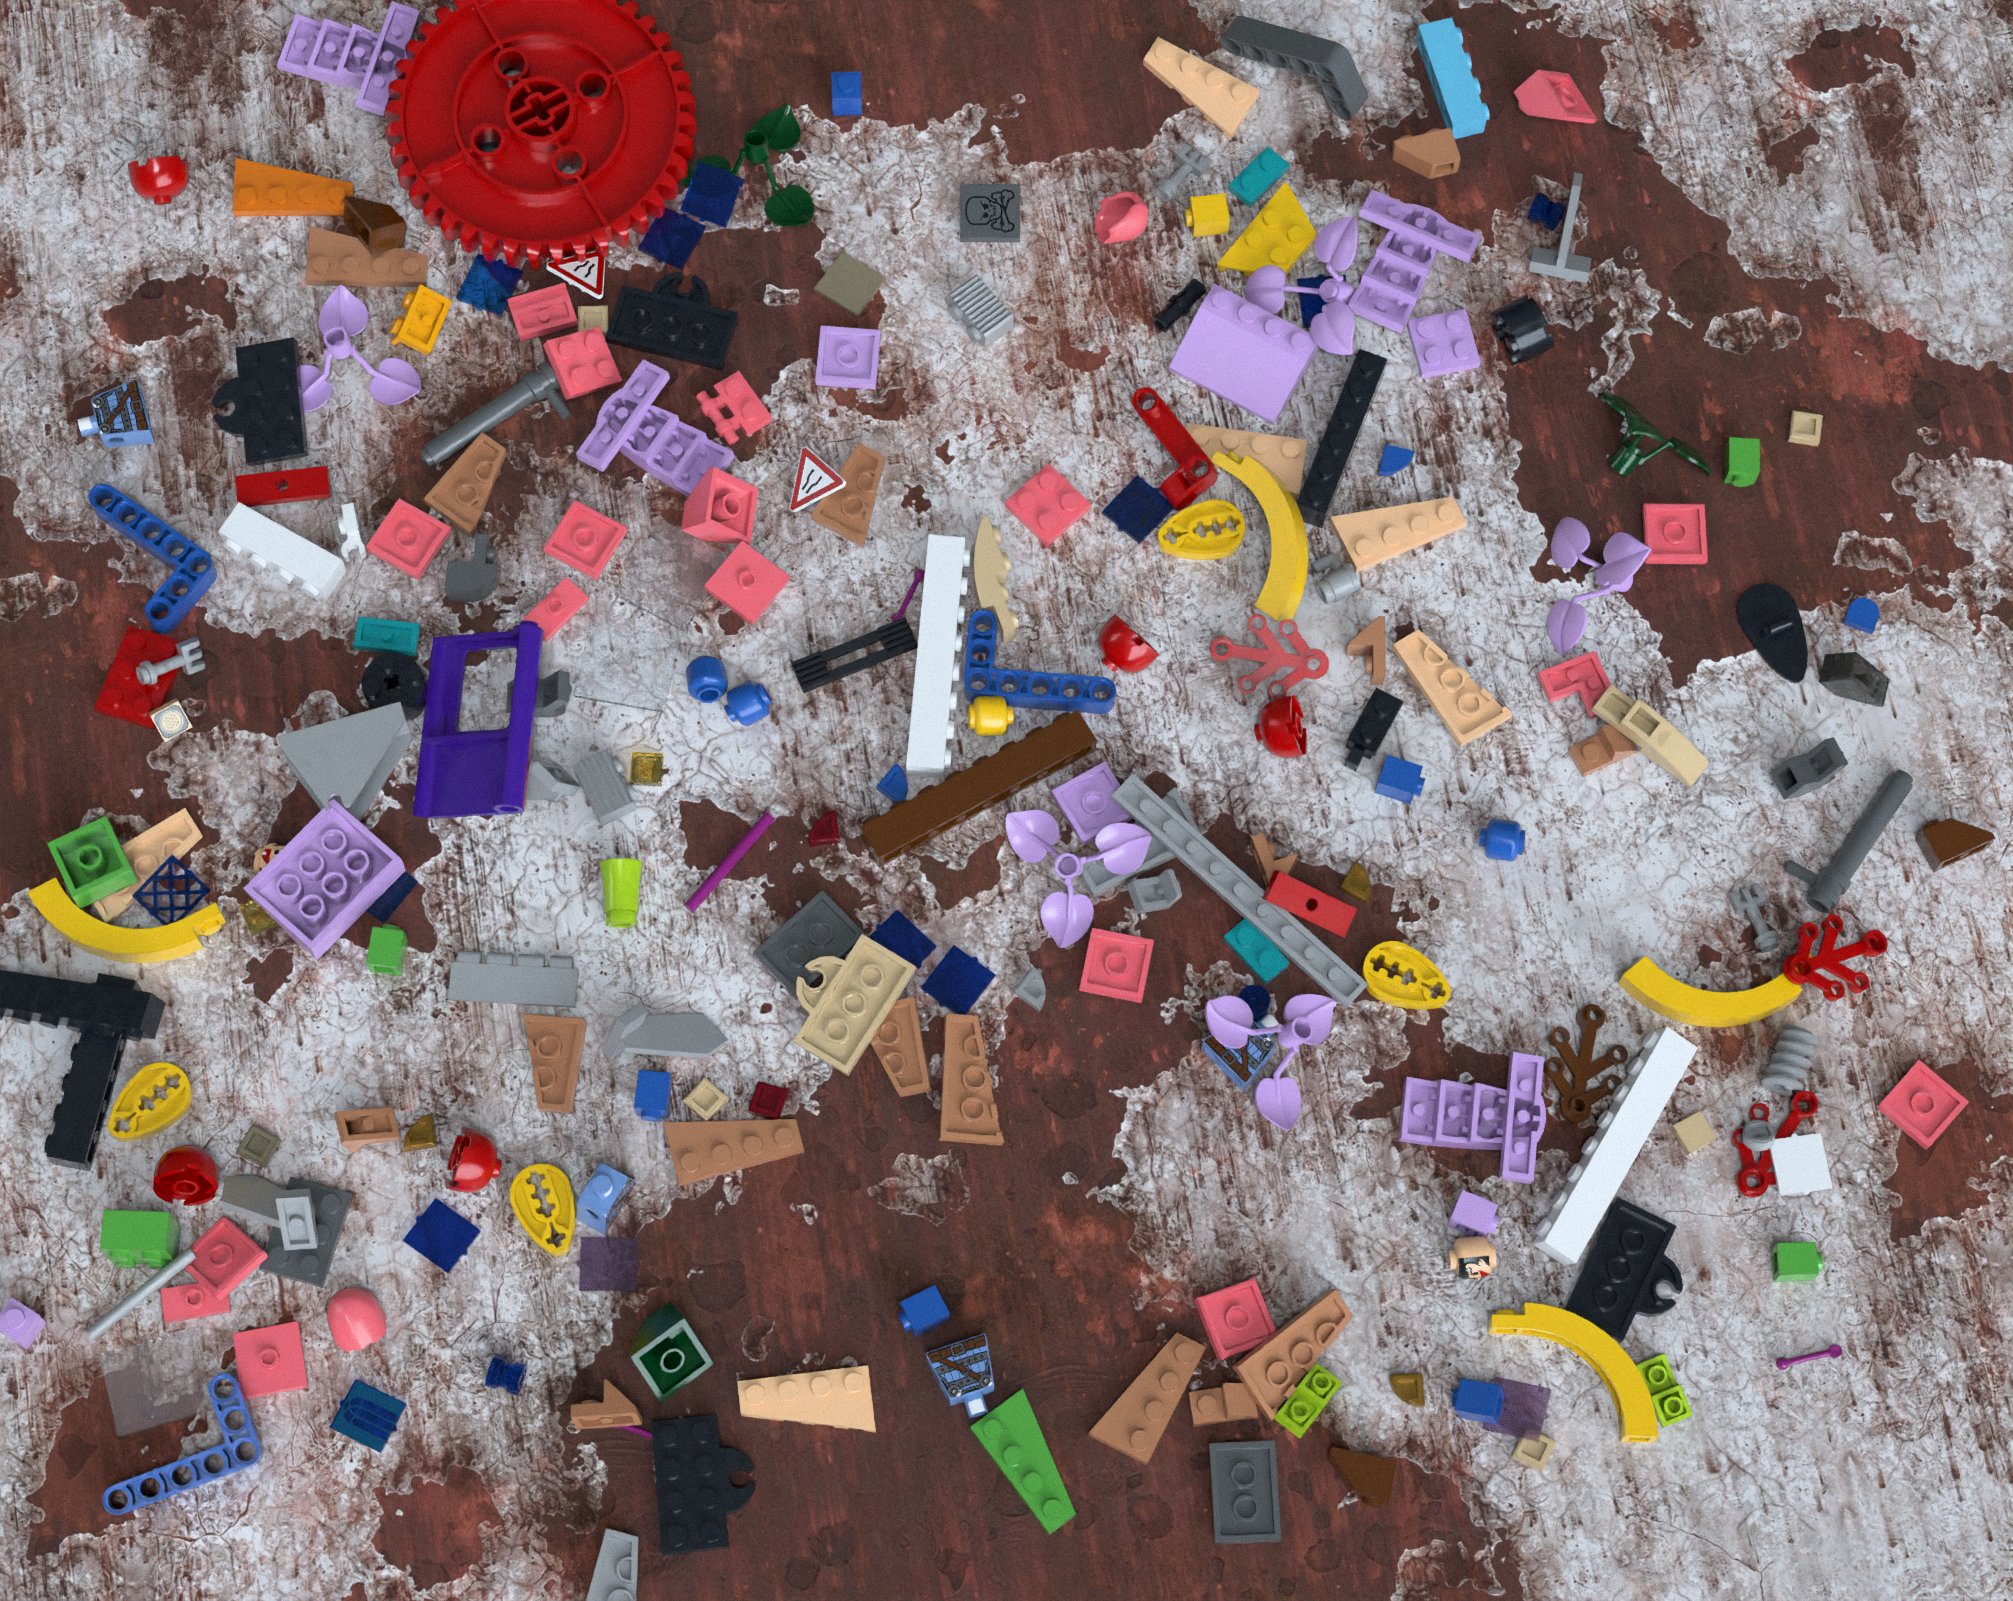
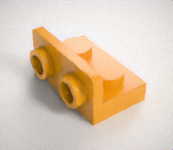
M421 284L412 292L408 290L401 302V307L404 308L401 317L397 316L390 327L389 332L393 335L389 343L395 346L401 342L427 356L432 350L452 301Z

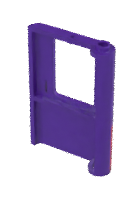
M521 621L519 625L513 627L512 631L433 637L413 806L414 816L434 819L519 814L524 812L544 630L538 627L536 622ZM516 648L517 657L508 727L496 730L458 732L466 655L471 651Z

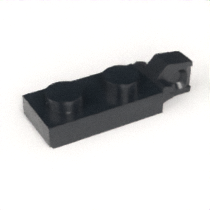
M1376 687L1348 737L1346 748L1350 749L1351 752L1346 759V767L1356 771L1363 757L1371 760L1372 756L1375 757L1404 701Z

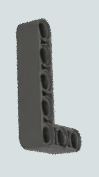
M1236 16L1220 38L1221 45L1231 54L1317 78L1332 112L1340 119L1351 121L1368 98V93L1351 54L1340 43L1245 16Z

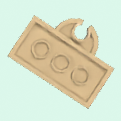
M861 934L845 960L834 956H824L814 959L805 965V968L810 973L818 972L823 975L824 980L819 987H809L804 978L799 976L796 981L797 997L802 1008L810 1015L793 1042L849 1076L917 969L915 965Z

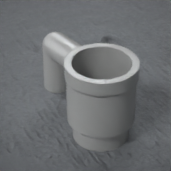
M1329 553L1311 563V568L1315 574L1329 567L1333 570L1322 576V580L1315 583L1317 593L1326 605L1333 601L1337 602L1361 590L1360 582L1352 567L1348 563L1343 564L1335 553Z

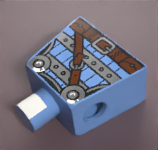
M137 379L93 397L91 402L95 415L77 419L82 437L99 433L104 446L107 448L155 443L143 393Z
M1267 1013L1257 1023L1253 1021L1250 1028L1273 1027L1279 1023L1272 1015ZM1274 1033L1254 1036L1248 1034L1246 1045L1233 1049L1219 1043L1211 1034L1203 1040L1201 1050L1244 1092L1272 1057L1276 1044L1270 1038Z
M601 1162L577 1202V1220L606 1236L637 1182Z
M985 1333L926 1353L927 1365L950 1406L964 1402L969 1418L978 1417L988 1412L983 1395L994 1391V1381Z

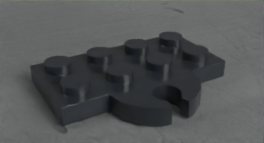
M674 272L665 275L657 281L651 292L622 285L605 339L606 343L722 371L739 317L737 312L710 306L711 300L707 285L696 275H693L691 278L693 288L690 292L680 293L677 291L676 288L683 283V272Z
M292 337L235 348L238 377L226 381L219 387L212 401V405L215 408H223L228 403H234L235 409L230 416L214 415L215 422L226 433L234 437H244L245 459L249 466L308 456L297 340Z
M1617 1197L1564 1310L1590 1321L1605 1331L1611 1338L1621 1343L1636 1314L1644 1317H1656L1670 1311L1677 1302L1673 1299L1660 1298L1656 1293V1285L1665 1283L1671 1287L1674 1293L1681 1294L1682 1292L1681 1272L1676 1264L1664 1255L1677 1226Z
M717 1414L652 1421L651 1429L662 1555L729 1549L726 1515L738 1512L750 1502L756 1489V1483H748L743 1488H735L731 1485L730 1478L736 1471H744L748 1474L754 1473L755 1470L752 1463L739 1451L733 1448L720 1447Z

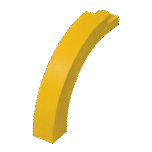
M1216 451L1211 461L1237 477L1253 492L1264 510L1270 528V568L1264 587L1254 606L1279 622L1285 619H1293L1303 595L1308 571L1307 534L1297 503L1282 480L1259 460L1249 455H1246L1243 459L1232 451H1229L1227 455Z
M56 877L27 892L40 914L64 939L90 954L118 962L156 963L191 954L203 948L198 939L199 936L211 935L217 932L222 924L226 923L215 902L184 919L165 926L145 929L123 928L101 922L82 911L66 895Z
M1644 956L1625 972L1618 983L1631 997L1652 1011L1675 1021L1703 1027H1731L1756 1022L1787 1007L1798 998L1803 990L1800 987L1801 985L1791 983L1783 972L1770 982L1745 991H1705L1672 978L1659 969L1647 956Z
M1524 1302L1520 1309V1315H1516L1514 1310H1498L1496 1314L1490 1316L1488 1320V1334L1527 1335L1547 1339L1570 1349L1587 1362L1599 1375L1612 1397L1619 1421L1620 1442L1653 1443L1658 1438L1657 1418L1648 1387L1630 1356L1605 1331L1574 1313L1538 1303Z

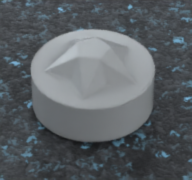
M1763 1120L1749 1121L1743 1128L1742 1141L1745 1146L1752 1150H1768L1774 1145L1775 1128Z

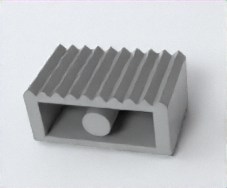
M978 275L973 276L948 294L947 310L955 321L961 320L966 325V332L973 342L977 343L979 341L985 348H988L990 344H993L994 341H997L1013 329V315L998 300L997 296L991 292L990 288L983 283Z
M606 749L573 765L575 776L601 827L635 811L633 801L638 798L631 783L624 784L620 774L624 773V770L617 756L611 758Z

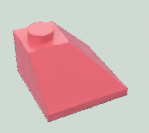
M1538 69L1513 91L1519 100V108L1527 115L1592 124L1597 121L1596 116L1568 73Z
M714 466L709 467L685 501L681 531L703 541L739 544L741 541H744L748 545L751 544L758 488Z

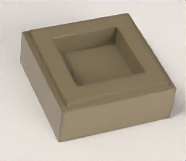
M252 1124L236 1153L266 1169L282 1141L279 1137Z

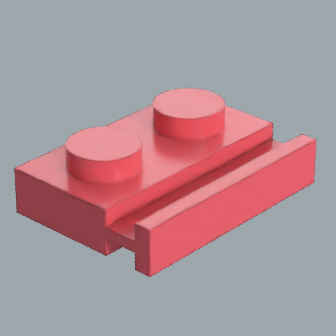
M565 283L507 299L520 342L578 325Z

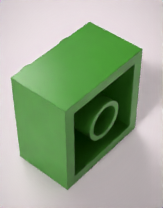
M106 816L47 843L69 892L80 909L139 882Z
M104 1210L100 1249L112 1263H115V1267L132 1269L135 1268V1264H148L150 1269L161 1270L179 1254L181 1226L170 1212Z

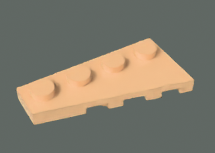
M1159 37L1143 59V65L1169 88H1174L1179 92L1186 103L1190 106L1194 105L1204 114L1203 117L1212 125L1216 124L1223 131V135L1230 141L1260 95L1259 89Z
M1187 423L1186 430L1210 460L1216 451L1226 455L1229 451H1232L1243 459L1246 455H1249L1270 468L1282 480L1293 498L1299 499L1307 440ZM1213 463L1217 469L1221 468L1220 466Z
M1454 497L1331 516L1329 520L1356 573L1464 528L1467 523Z
M1419 629L1393 644L1392 650L1459 747L1464 746L1512 717L1513 713L1507 707H1502L1495 701L1493 695L1488 690L1477 685L1469 677L1470 674L1462 667L1458 668L1448 659V655Z
M186 808L122 845L139 882L93 903L105 923L113 924L203 837Z
M868 1365L737 1381L741 1416L777 1421H796L802 1424H820L834 1426L835 1428H853L876 1432Z

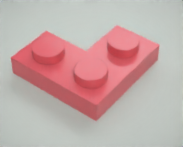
M1595 651L1540 671L1537 675L1549 703L1578 693L1590 719L1598 717L1591 710L1611 685Z

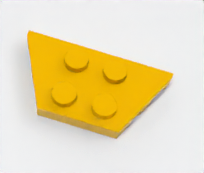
M1283 183L1217 263L1219 271L1226 272V269L1242 271L1245 276H1251L1257 269L1263 266L1274 265L1282 268L1285 275H1287L1316 240L1317 233L1289 184Z

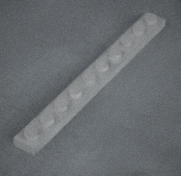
M1133 773L1112 794L1111 799L1151 833L1156 840L1345 1009L1368 986L1364 979L1289 912L1263 900L1262 897L1265 891Z

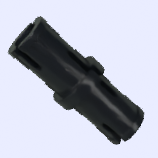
M1192 279L1177 295H1172L1166 307L1153 317L1154 325L1160 331L1167 332L1181 316H1186L1190 312L1192 305L1206 293L1203 284L1197 279Z

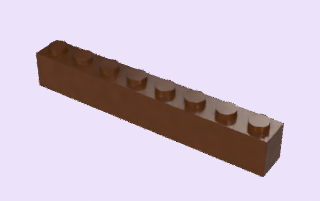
M1078 710L1072 713L1064 712L1058 715L1052 724L1044 728L1039 726L1032 729L1026 734V738L1017 743L1010 741L1004 744L999 749V752L991 757L985 755L978 758L972 763V767L965 771L956 770L950 773L945 778V781L935 787L934 785H928L921 789L917 794L918 796L911 800L903 799L891 806L890 811L885 814L870 816L860 826L861 839L880 868L1096 751L1097 740Z

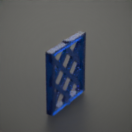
M171 854L132 897L148 911L150 916H153L165 926L183 919L210 889L193 874L192 870H188ZM172 864H177L182 868L184 875H173ZM168 865V875L157 876ZM173 879H184L185 891H173ZM189 879L197 882L200 885V890H189ZM153 880V892H142ZM157 880H168L169 891H157ZM200 894L189 906V895ZM157 895H169V907H158ZM173 895H185V906L174 907ZM141 896H153V907H148L141 900ZM185 910L174 921V911ZM158 911H169L170 922L166 923L158 916Z

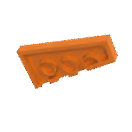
M235 158L232 210L234 216L344 215V197H355V187L350 182Z

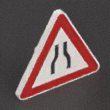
M596 251L588 252L586 261L582 263L574 256L564 258L561 264H555L554 261L547 263V270L568 281L570 285L573 284L580 288L582 292H586L597 299L603 297L605 258L601 257Z
M803 447L800 453L789 507L792 512H798L846 485V480L808 447Z

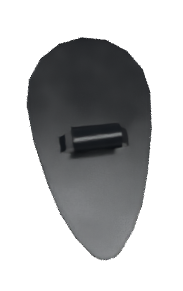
M1770 583L1756 584L1745 590L1738 600L1736 609L1738 623L1747 639L1772 670L1791 683H1800L1804 679L1807 669L1808 650L1802 618L1797 604L1790 593L1778 585Z

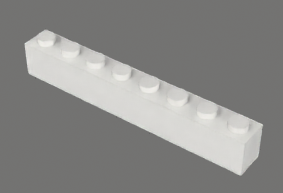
M928 534L906 776L944 779L945 768L951 769L952 750H946L947 739L954 738L955 721L949 720L950 710H956L957 692L952 691L953 681H959L960 663L955 662V652H962L963 634H957L958 624H964L965 605H960L961 595H967L968 577H963V567L970 566L971 549L965 548V537Z
M1669 1027L1652 1030L1643 1040L1642 1046L1644 1049L1642 1053L1630 1063L1627 1069L1629 1075L1626 1081L1621 1083L1612 1095L1614 1102L1610 1109L1604 1111L1597 1121L1598 1130L1594 1137H1590L1583 1145L1581 1150L1583 1153L1582 1158L1567 1173L1566 1179L1568 1182L1563 1191L1560 1190L1554 1196L1550 1205L1553 1207L1547 1218L1545 1217L1541 1220L1535 1230L1537 1237L1533 1245L1562 1265L1574 1264L1579 1259L1698 1049Z

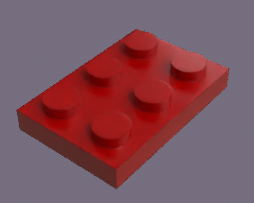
M128 625L94 706L95 711L155 730L156 726L149 712L166 703L180 667L157 676V683L151 686L140 683L136 674V667H139L140 663L146 660L150 661L153 665L178 655L176 644L182 641Z

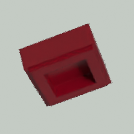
M758 1081L748 1113L769 1120L780 1119L789 1090Z

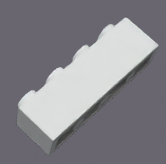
M238 502L218 531L223 541V546L235 555L239 553L249 557L248 560L260 569L267 567L273 570L275 576L281 581L288 584L292 581L301 586L300 589L312 598L319 596L327 601L346 573V568L341 558Z

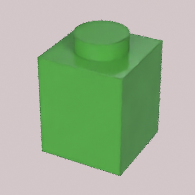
M1729 437L1724 448V483H1733L1737 487L1754 485L1760 473V439Z
M384 924L382 928L372 927L366 960L371 973L402 976L408 943L404 930L390 924Z
M1816 1242L1777 1243L1771 1250L1774 1282L1813 1281L1818 1276L1819 1271L1823 1269L1822 1253L1817 1252Z

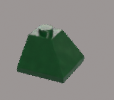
M670 1302L642 1322L628 1353L660 1403L714 1365L685 1318Z

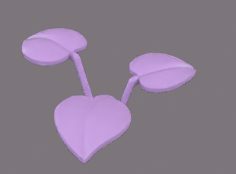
M1350 216L1328 223L1319 231L1315 241V253L1321 262L1327 263L1326 270L1333 277V279L1325 280L1319 289L1284 285L1285 272L1282 268L1274 265H1266L1257 269L1250 276L1245 287L1246 300L1272 314L1278 313L1285 303L1284 291L1321 295L1322 299L1328 302V304L1322 306L1323 313L1313 317L1311 321V336L1320 348L1339 355L1353 354L1355 319L1353 311L1347 304L1354 295V290L1349 282L1342 281L1343 276L1337 274L1335 270H1346L1355 257L1358 237L1356 218Z
M339 285L331 293L319 315V328L324 335L323 340L328 349L324 352L325 363L323 373L321 374L315 366L300 365L304 412L319 409L330 399L333 389L325 379L329 376L332 357L344 359L351 354L371 375L375 376L370 382V392L379 403L385 405L400 404L418 394L422 389L418 373L406 361L399 358H387L380 363L378 371H376L352 346L349 336L358 335L364 330L368 324L369 314L363 302L351 294L343 285Z
M1571 517L1562 518L1555 528L1551 542L1552 558L1556 565L1562 568L1573 567L1578 559L1598 568L1596 581L1601 589L1574 596L1570 602L1566 599H1558L1550 609L1547 619L1549 638L1556 650L1566 656L1569 650L1581 639L1587 625L1586 611L1582 605L1577 603L1600 595L1608 596L1611 590L1618 592L1628 591L1633 583V575L1652 550L1650 546L1640 542L1634 536L1619 532L1614 534L1605 545L1603 557L1606 563L1596 562L1582 554L1590 545L1588 529L1581 521Z
M1042 810L1011 812L1006 815V832L1015 853L1025 861L1038 863L1045 858L1047 851H1049L1056 860V873L1060 877L1065 878L1068 894L1054 892L1044 900L1041 906L1042 923L1060 948L1068 947L1077 942L1087 932L1093 921L1094 908L1091 899L1083 894L1074 895L1072 879L1077 878L1082 873L1083 864L1104 858V865L1110 872L1119 875L1130 874L1143 863L1152 840L1151 833L1138 825L1113 823L1105 826L1096 835L1095 843L1101 853L1082 858L1070 853L1060 855L1052 847L1059 839L1060 829L1058 822L1051 814Z
M1316 994L1295 996L1287 1001L1283 1010L1286 1024H1278L1273 1027L1260 1029L1250 1028L1253 1024V1014L1249 1005L1244 1000L1228 995L1207 1001L1205 1017L1208 1028L1214 1038L1222 1045L1237 1049L1246 1045L1248 1034L1254 1036L1277 1032L1279 1043L1289 1048L1290 1051L1273 1073V1079L1264 1078L1257 1084L1254 1098L1259 1112L1267 1120L1282 1130H1291L1299 1116L1301 1095L1295 1081L1289 1077L1280 1079V1074L1293 1055L1299 1052V1045L1303 1043L1318 1045L1326 1040L1330 1033L1332 1013L1336 1000Z

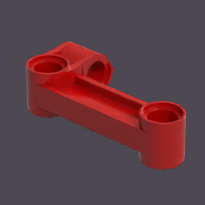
M1142 387L1133 394L1132 405L1179 464L1178 470L1164 480L1158 488L1174 509L1180 511L1188 507L1199 495L1215 484L1218 478V471L1157 392L1152 388ZM1147 400H1155L1151 408L1142 409L1143 404ZM1208 466L1205 475L1195 476L1198 468Z

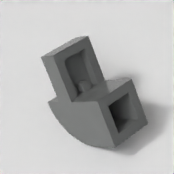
M476 534L473 562L448 561L445 592L448 601L476 602L486 598L496 589L500 580L498 565L495 564L496 547L491 546L489 535Z
M558 670L545 679L539 678L535 717H556L565 714V704L569 702L572 693V686L569 684V672ZM514 680L507 683L506 713L511 712Z
M1832 737L1825 739L1805 755L1790 757L1770 772L1782 797L1786 800L1805 795L1831 782L1836 778L1835 774L1846 767L1848 762L1835 738Z

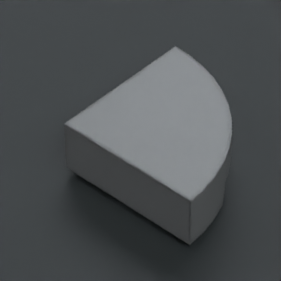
M1032 967L1014 990V994L1040 1012L1045 1002L1046 988L1042 975L1035 967Z

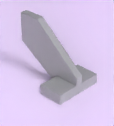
M1574 172L1558 250L1554 251L1533 246L1529 272L1584 283L1588 282L1592 258L1568 253L1583 174Z
M530 760L526 800L557 801L563 794L574 796L581 788L561 766Z
M639 1002L617 1017L602 1052L610 1060L622 1052L706 1059L726 1045L728 1039L703 1013L647 1015L649 1010Z
M256 1175L225 1177L221 1198L223 1209L280 1228L284 1250L314 1249L318 1247V1234L315 1223L316 1211L311 1200L310 1188L284 1190Z

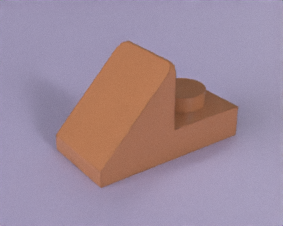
M1378 616L1349 642L1346 650V655L1365 656V674H1370V685H1383L1386 675L1385 616Z
M1603 725L1600 727L1597 735L1570 746L1568 752L1583 778L1637 753L1638 749L1632 740L1611 725Z
M1264 833L1251 836L1249 847L1265 888H1267L1275 870L1290 876L1296 864L1298 854L1296 853L1274 861V859H1277V854L1272 841L1267 842Z
M393 1107L345 1110L334 1113L341 1144L352 1153L358 1151L366 1144L394 1142L400 1137Z
M604 1379L603 1403L596 1400H585L581 1404L571 1405L570 1417L577 1430L642 1425V1417L637 1407L607 1379Z
M1225 1382L1222 1383L1221 1388L1188 1392L1193 1427L1258 1418L1256 1403L1242 1383Z

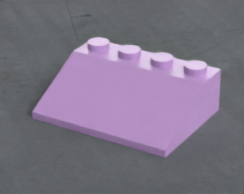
M1214 283L1199 307L1168 370L1274 425L1316 357L1319 346L1314 342L1311 333Z
M334 799L329 802V811L323 808L243 888L294 941L316 960L406 871L402 859Z

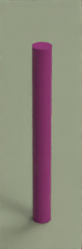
M765 812L687 900L684 906L690 912H695L773 823L775 819L769 813Z

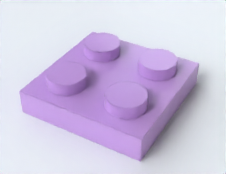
M1466 309L1408 320L1406 326L1421 379L1478 368L1481 362Z
M821 325L815 378L816 385L876 390L881 330Z
M1106 762L1051 790V796L1082 846L1095 840L1096 835L1105 826L1113 823H1126L1133 819L1111 799L1112 794L1120 787V784Z

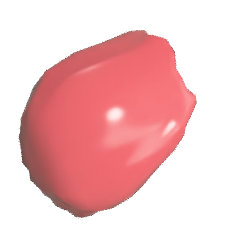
M1121 191L1100 201L1101 209L1094 220V230L1100 243L1107 244L1134 240L1145 231L1148 220V207L1137 192Z
M349 1287L337 1291L331 1297L326 1312L328 1325L335 1345L343 1351L349 1352L351 1350L364 1349L368 1344L376 1343L386 1334V1315L377 1298L369 1290Z

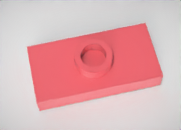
M565 577L523 621L536 622L538 627L544 630L543 640L547 642L589 598Z
M199 1283L161 1289L165 1323L231 1313L229 1294L219 1302Z

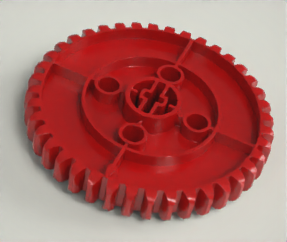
M454 0L456 10L453 12L443 6L435 10L437 26L430 22H423L418 27L421 41L409 40L406 43L405 51L408 59H401L396 62L394 68L397 79L391 81L388 85L391 102L385 106V116L389 123L386 126L385 135L387 143L392 147L389 152L391 163L394 168L398 169L397 177L400 186L405 190H409L408 196L411 205L415 209H423L424 220L428 225L436 226L440 224L442 237L447 241L455 240L460 236L462 250L467 253L475 251L479 245H482L484 260L491 263L497 259L500 252L504 253L507 267L511 268L517 267L521 257L528 258L531 270H539L542 266L543 258H550L555 264H561L565 256L572 255L582 263L586 261V251L592 249L603 258L609 256L608 242L612 240L622 248L630 245L628 230L631 228L636 233L642 235L648 231L647 215L653 218H661L665 214L663 199L674 200L677 197L678 186L676 181H681V178L685 179L687 177L688 165L686 160L691 159L694 155V142L691 138L697 133V123L693 116L696 111V101L694 95L690 93L692 88L691 77L688 72L683 71L684 65L681 53L672 50V38L667 32L657 33V20L652 15H645L640 18V7L634 0L626 2L622 7L620 0ZM511 67L522 69V72L518 75L507 76L503 74L506 69ZM590 89H599L604 92L595 98L584 95ZM486 142L499 144V147L491 152L479 150L480 145ZM569 164L580 167V170L573 174H565L560 171L562 167Z

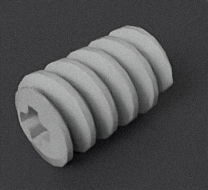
M1785 1024L1783 1025L1784 1030L1779 1034L1780 1041L1774 1047L1776 1053H1773L1770 1058L1771 1064L1766 1069L1767 1076H1764L1762 1079V1084L1776 1094L1792 1096V1090L1802 1091L1804 1087L1796 1080L1807 1079L1808 1074L1801 1070V1067L1810 1068L1812 1066L1811 1061L1806 1059L1805 1056L1814 1057L1816 1055V1051L1809 1047V1045H1819L1821 1041L1804 1028Z

